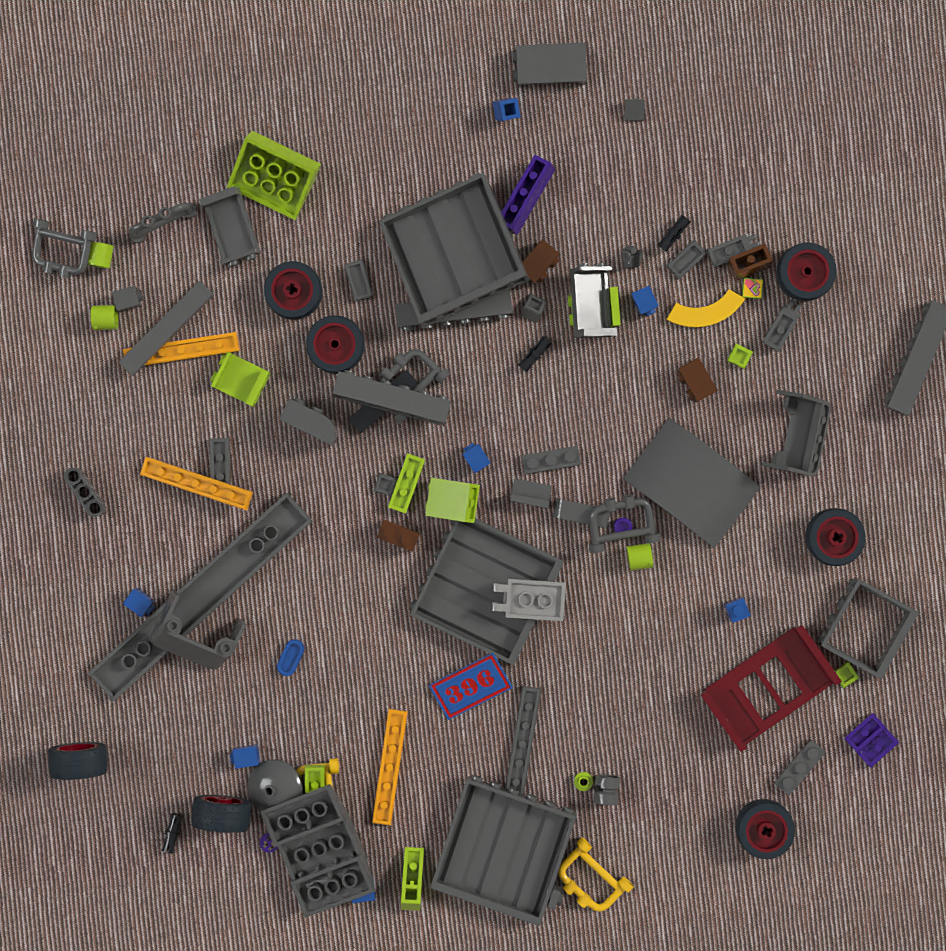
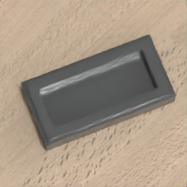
M693 240L666 267L679 280L707 253Z
M363 259L344 264L354 301L373 297Z

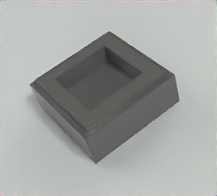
M379 473L374 491L392 497L398 479Z

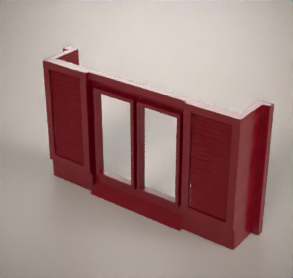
M801 624L800 626L795 625L702 690L703 694H701V697L739 751L742 752L747 749L746 744L832 684L836 686L842 681ZM777 656L802 692L786 705L760 670L762 665ZM754 671L780 707V709L764 720L737 684Z

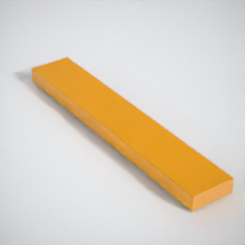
M237 332L167 342L144 366L225 354L227 352H238L240 348ZM132 348L123 349L124 356H125Z
M145 457L140 473L142 476L243 510H248L253 494L252 491L150 457Z
M390 708L388 710L372 823L391 826L408 711Z

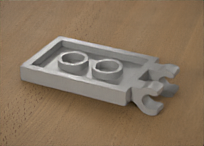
M508 578L507 584L493 583V591L504 592L503 603L492 602V611L505 612L506 618L563 621L566 582Z

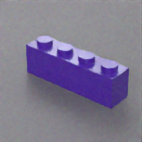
M537 155L533 156L502 210L509 231L515 235L519 234L555 171L551 162Z

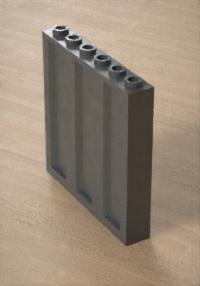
M476 173L464 182H456L449 189L439 190L435 195L429 198H422L412 206H404L399 212L387 214L382 220H379L418 321L424 328L530 280L489 180L484 173Z
M476 518L474 523L451 520L453 527L451 531H446L442 539L445 544L442 549L438 547L434 558L437 560L434 566H429L425 574L429 576L426 583L421 582L417 592L420 595L417 600L413 599L409 610L412 611L410 615L489 654L494 653L497 658L514 665L536 619L506 618L505 612L492 611V602L503 603L504 592L493 591V583L507 584L508 578L555 581L564 561Z
M477 775L468 776L430 888L540 926L577 813H574V809L570 807L555 806L556 803L549 800L539 801L537 800L538 797L532 794L521 795L519 790L508 787V790H506L497 782L482 781L483 778Z

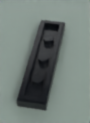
M407 369L391 382L393 386L399 387V385L410 387V390H413L418 385V382ZM363 406L348 419L361 434L387 411Z

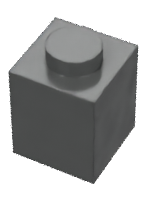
M135 286L112 292L116 310L119 312L141 307V301H144L142 291L138 290Z

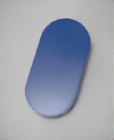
M292 639L286 644L277 663V670L281 675L290 676L295 672L305 650L304 644L300 640Z

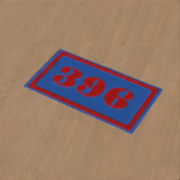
M494 653L428 685L448 720L513 688Z

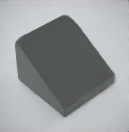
M645 99L625 100V121H644Z
M529 294L520 315L537 323L547 301Z

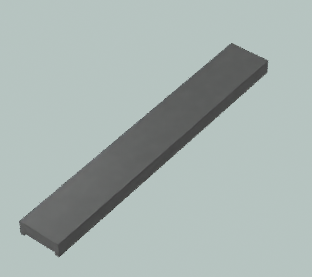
M285 493L177 592L180 597L172 614L178 616L182 621L180 635L186 637L313 522L289 493ZM165 603L88 672L89 676L97 682L113 702L168 653V651L156 647L151 640V633Z

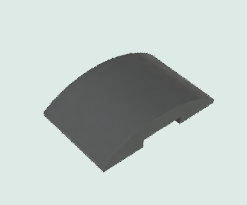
M670 418L623 478L713 548L716 547L761 488L727 459Z
M330 784L260 811L275 847L278 846L292 879L290 884L305 918L375 892L371 871L359 836L342 801Z

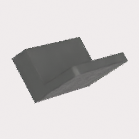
M514 479L510 501L548 508L552 487L541 483Z

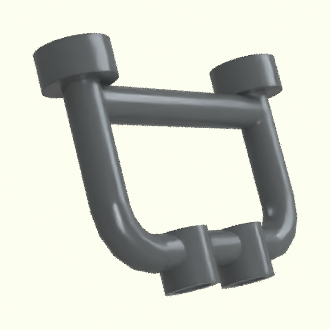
M190 202L180 203L170 208L162 207L158 214L153 216L146 215L142 218L141 222L133 225L129 229V237L135 243H142L146 238V234L183 216L188 219L194 218L197 215V207ZM169 211V214L164 217L163 212ZM151 219V223L146 225L145 221Z
M34 218L33 226L36 227L32 250L34 262L44 268L43 272L55 274V271H59V276L65 278L83 273L88 264L92 240L96 241L97 233L81 230V236L77 237L48 230L49 221ZM43 236L82 245L79 266L75 268L41 259L40 250Z
M413 349L404 355L401 353L397 355L393 360L395 364L390 369L386 367L379 374L381 378L378 382L380 380L390 381L412 357L420 358L432 370L412 391L424 390L433 379L440 384L450 372L446 368L442 370L423 351ZM395 414L397 417L394 420L400 425L407 417Z
M634 495L622 496L623 501L616 502L615 498L604 499V504L593 508L589 516L592 543L588 544L589 552L600 553L605 551L604 542L643 535L645 543L659 542L660 534L655 532L653 509L648 500L643 498L634 499ZM635 506L644 507L647 527L599 535L597 524L599 513L613 512L623 508L630 509Z

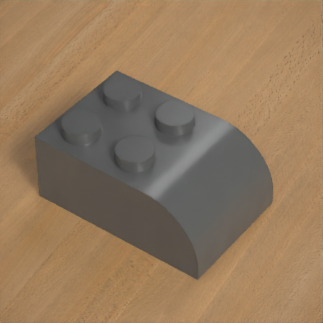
M299 398L289 399L279 420L334 446L338 437L337 427L330 418L323 415L325 411L315 406H312L310 409L306 407L307 402Z

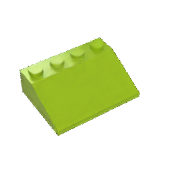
M252 131L244 139L227 187H238L242 195L296 220L315 182L321 164Z

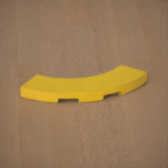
M728 289L720 300L706 307L690 308L676 303L666 320L685 327L710 326L732 315L741 306L745 298Z

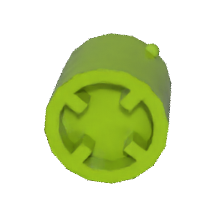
M92 241L87 265L110 269L114 246Z
M115 305L91 307V325L94 331L118 329V311Z
M650 543L626 547L630 571L653 568Z

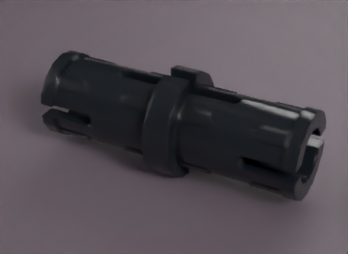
M681 215L672 228L669 227L667 229V234L657 245L667 252L672 244L681 238L680 235L691 221Z
M542 336L538 343L528 350V354L518 364L519 367L528 372L532 365L542 358V354L552 343Z
M171 813L168 829L164 833L166 837L161 851L166 853L168 845H170L169 854L174 853L176 839L180 835L179 828L183 815L178 814L177 821L175 822L177 813Z

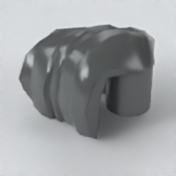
M631 245L624 247L621 252L624 268L639 267L642 251L637 250L636 247Z

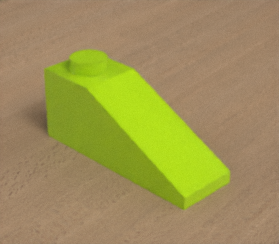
M405 847L401 910L420 911L424 848Z

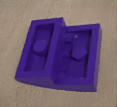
M873 713L844 738L870 768L899 744V741Z

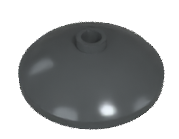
M271 759L260 763L253 769L248 779V795L258 811L280 804L303 793L302 781L298 772L293 766L282 760ZM268 788L272 789V794L268 792Z

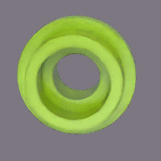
M580 772L574 778V785L580 791H587L593 785V778L587 772ZM583 778L587 780L585 785L580 784V780Z

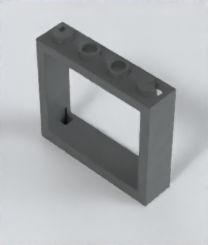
M855 578L848 583L846 595L839 599L836 613L830 615L827 621L829 624L827 629L822 630L820 633L818 645L882 680L919 612L861 579ZM858 587L906 612L874 669L827 643Z

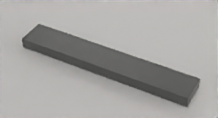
M199 281L118 363L134 376L214 294Z
M522 686L505 785L506 790H508V787L519 790L521 795H524L542 690L541 688Z

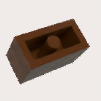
M543 239L523 261L530 279L529 281L534 285L537 281L541 283L547 276L545 273L549 267L553 269L560 261L558 259L560 253Z
M766 244L730 257L728 267L734 280L737 281L770 268L773 260Z
M699 357L677 369V378L681 384L685 383L688 388L686 393L691 401L699 402L718 391Z
M384 519L377 538L413 552L420 533Z

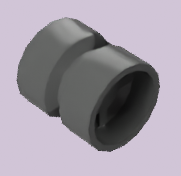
M606 774L595 775V787L597 790L594 791V803L618 805L619 793L616 790L620 788V777Z

